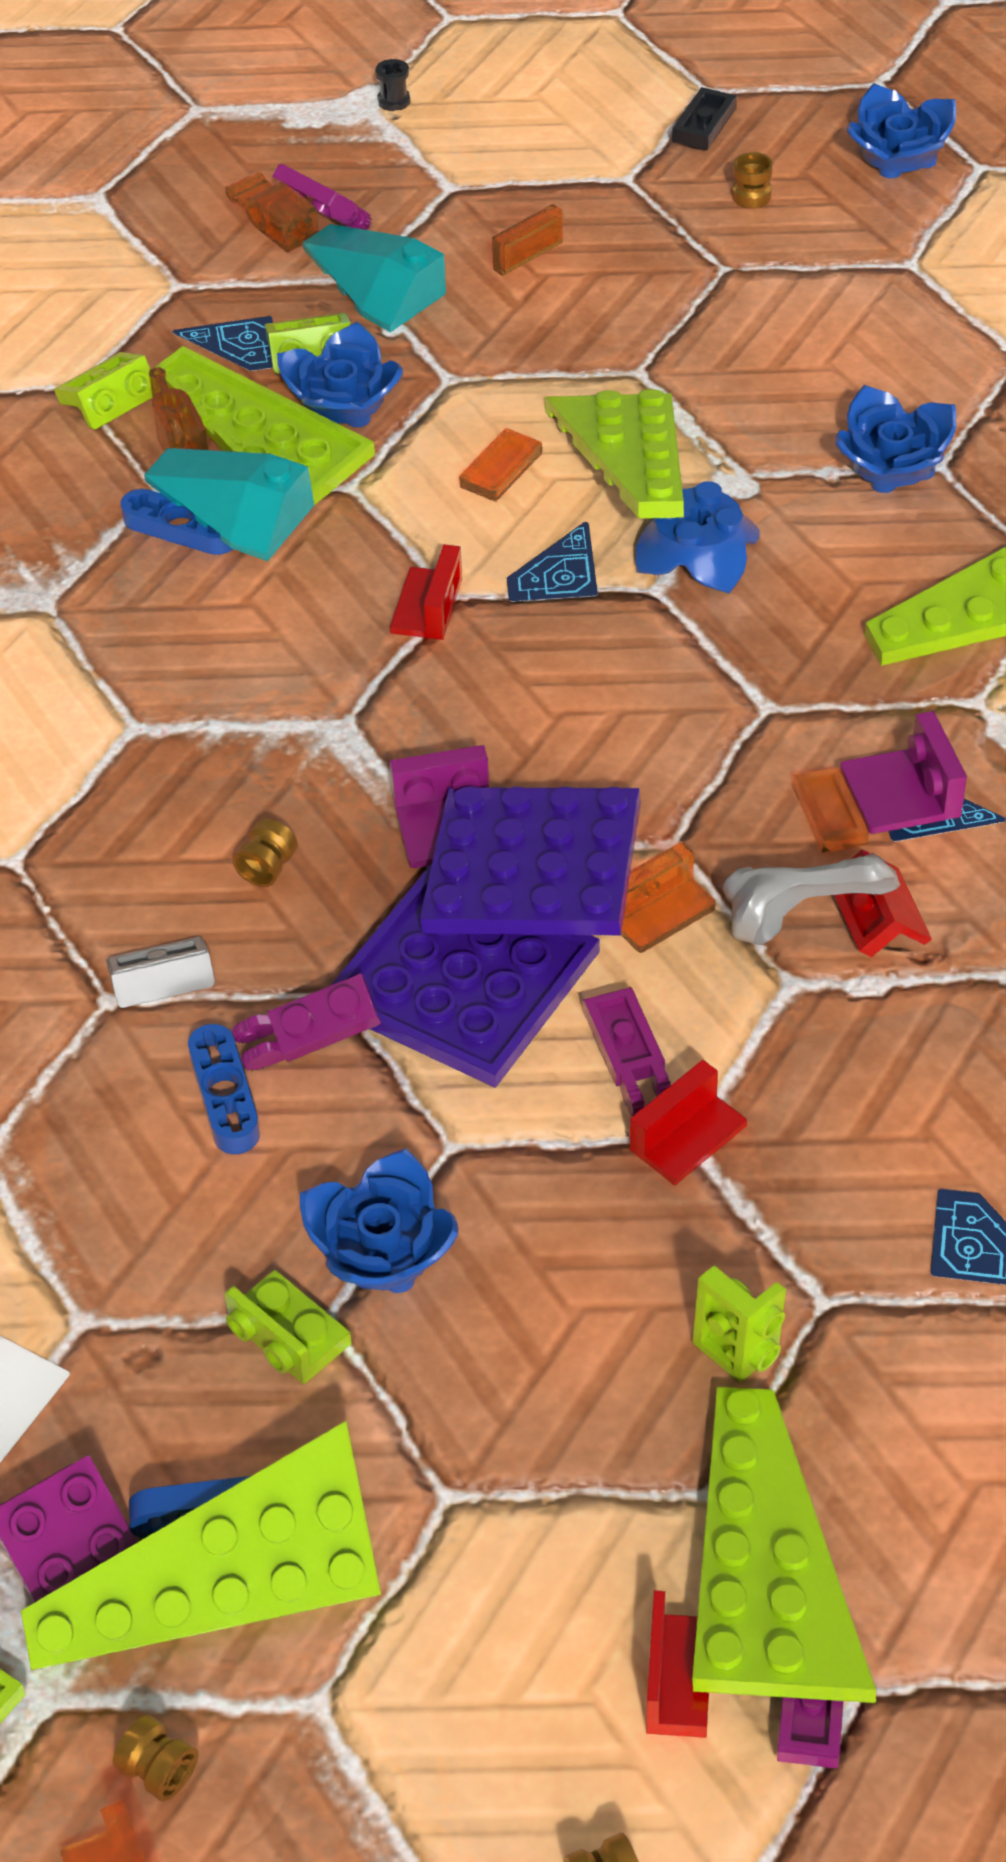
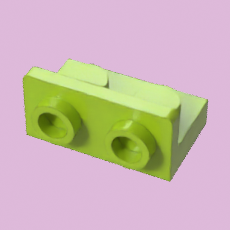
M338 313L264 324L274 373L281 374L277 353L293 349H306L315 356H319L323 351L326 341L334 333L351 325L347 314Z
M123 352L112 356L54 388L59 403L78 407L90 429H97L159 393L145 355Z
M714 1265L698 1278L692 1343L739 1383L743 1382L756 1370L759 1372L765 1371L775 1362L781 1351L779 1343L781 1327L785 1319L786 1288L776 1282L755 1299L741 1281L735 1278L730 1279Z
M276 1270L272 1271L245 1295L235 1286H232L224 1293L228 1312L226 1322L232 1332L244 1342L253 1341L263 1350L266 1359L275 1370L281 1374L289 1372L303 1385L352 1344L350 1331Z

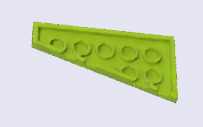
M184 346L180 347L155 367L157 381L222 451L268 453L308 466L314 506L375 455L374 441Z
M647 389L639 392V394L621 395L617 391L606 390L598 392L596 395L545 397V413L550 418L557 417L559 429L563 433H571L573 445L595 470L602 469L604 471V480L608 485H616L619 488V497L638 519L684 518V499L672 393Z
M1006 547L865 623L864 636L880 665L883 666L1006 636Z
M717 1387L692 1677L693 1692L876 1703V1687L774 1390Z
M347 1421L21 1610L31 1670L43 1669L380 1596L381 1591Z

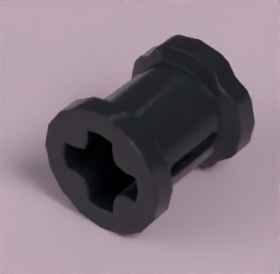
M388 59L378 63L375 68V76L380 80V92L377 95L379 107L388 111L405 109L411 103L410 94L406 87V78L409 76L408 64L398 59Z

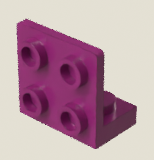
M934 711L916 714L913 735L908 736V749L841 762L840 773L868 832L871 834L961 817L967 775Z
M484 745L390 760L393 803L408 863L411 868L432 865L448 788L453 787V790L463 787L489 788L488 757Z
M90 1455L78 1459L0 1504V1541L34 1603L137 1543Z

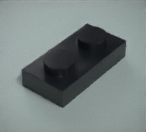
M701 87L673 126L672 142L684 144L694 149L708 150L736 110L737 95Z

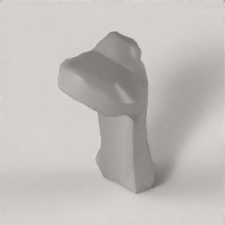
M871 853L864 857L842 860L836 864L809 868H737L726 879L723 891L727 900L732 903V936L738 941L763 945L780 932L783 917L805 898L846 893L885 894L896 890L901 884L898 881L896 871L879 856Z

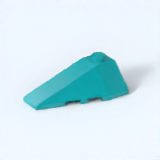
M329 224L302 242L304 251L323 273L330 274L335 279L337 289L342 295L348 294L354 301L355 310L365 319L390 333L446 294L444 254L415 238Z
M167 448L144 474L145 481L176 506H184L195 515V520L204 528L208 525L220 534L221 541L227 546L265 561L270 560L314 507L308 466L268 453Z

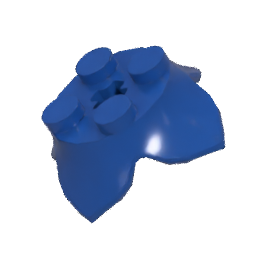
M873 83L860 100L858 124L855 122L849 123L846 127V132L860 146L864 159L874 167L879 168L881 176L896 178L902 172L931 168L936 165L937 153L944 146L945 140L951 133L956 121L955 99L934 98L923 102L916 109H911L901 94L895 90Z
M357 321L334 333L326 341L323 351L319 356H315L306 349H293L277 353L282 379L302 402L304 407L336 423H347L352 427H363L369 424L371 415L382 405L384 396L391 391L403 375V368L396 361L390 360L382 364L380 347L375 337Z
M864 384L849 405L847 413L848 432L844 430L839 431L835 435V445L850 459L854 470L865 480L871 482V487L875 491L888 493L896 487L913 485L921 480L931 479L934 476L935 467L943 461V452L952 441L956 431L955 404L931 402L922 404L912 413H908L903 409L898 399L890 393Z
M705 481L699 483L696 487L682 489L684 518H650L636 545L637 573L664 575L669 574L677 566L684 565L693 578L702 585L729 594L744 574L747 563L746 543L750 545L755 544L759 540L760 530L752 520L742 513L739 504L728 494L722 492L719 484Z
M406 1148L377 1159L366 1168L358 1185L353 1188L338 1182H326L300 1193V1210L303 1226L311 1241L325 1256L327 1269L340 1280L353 1283L364 1289L389 1290L393 1293L408 1291L414 1285L415 1278L420 1276L426 1268L437 1262L452 1247L458 1237L459 1229L455 1216L447 1209L435 1208L433 1203V1185L428 1172Z

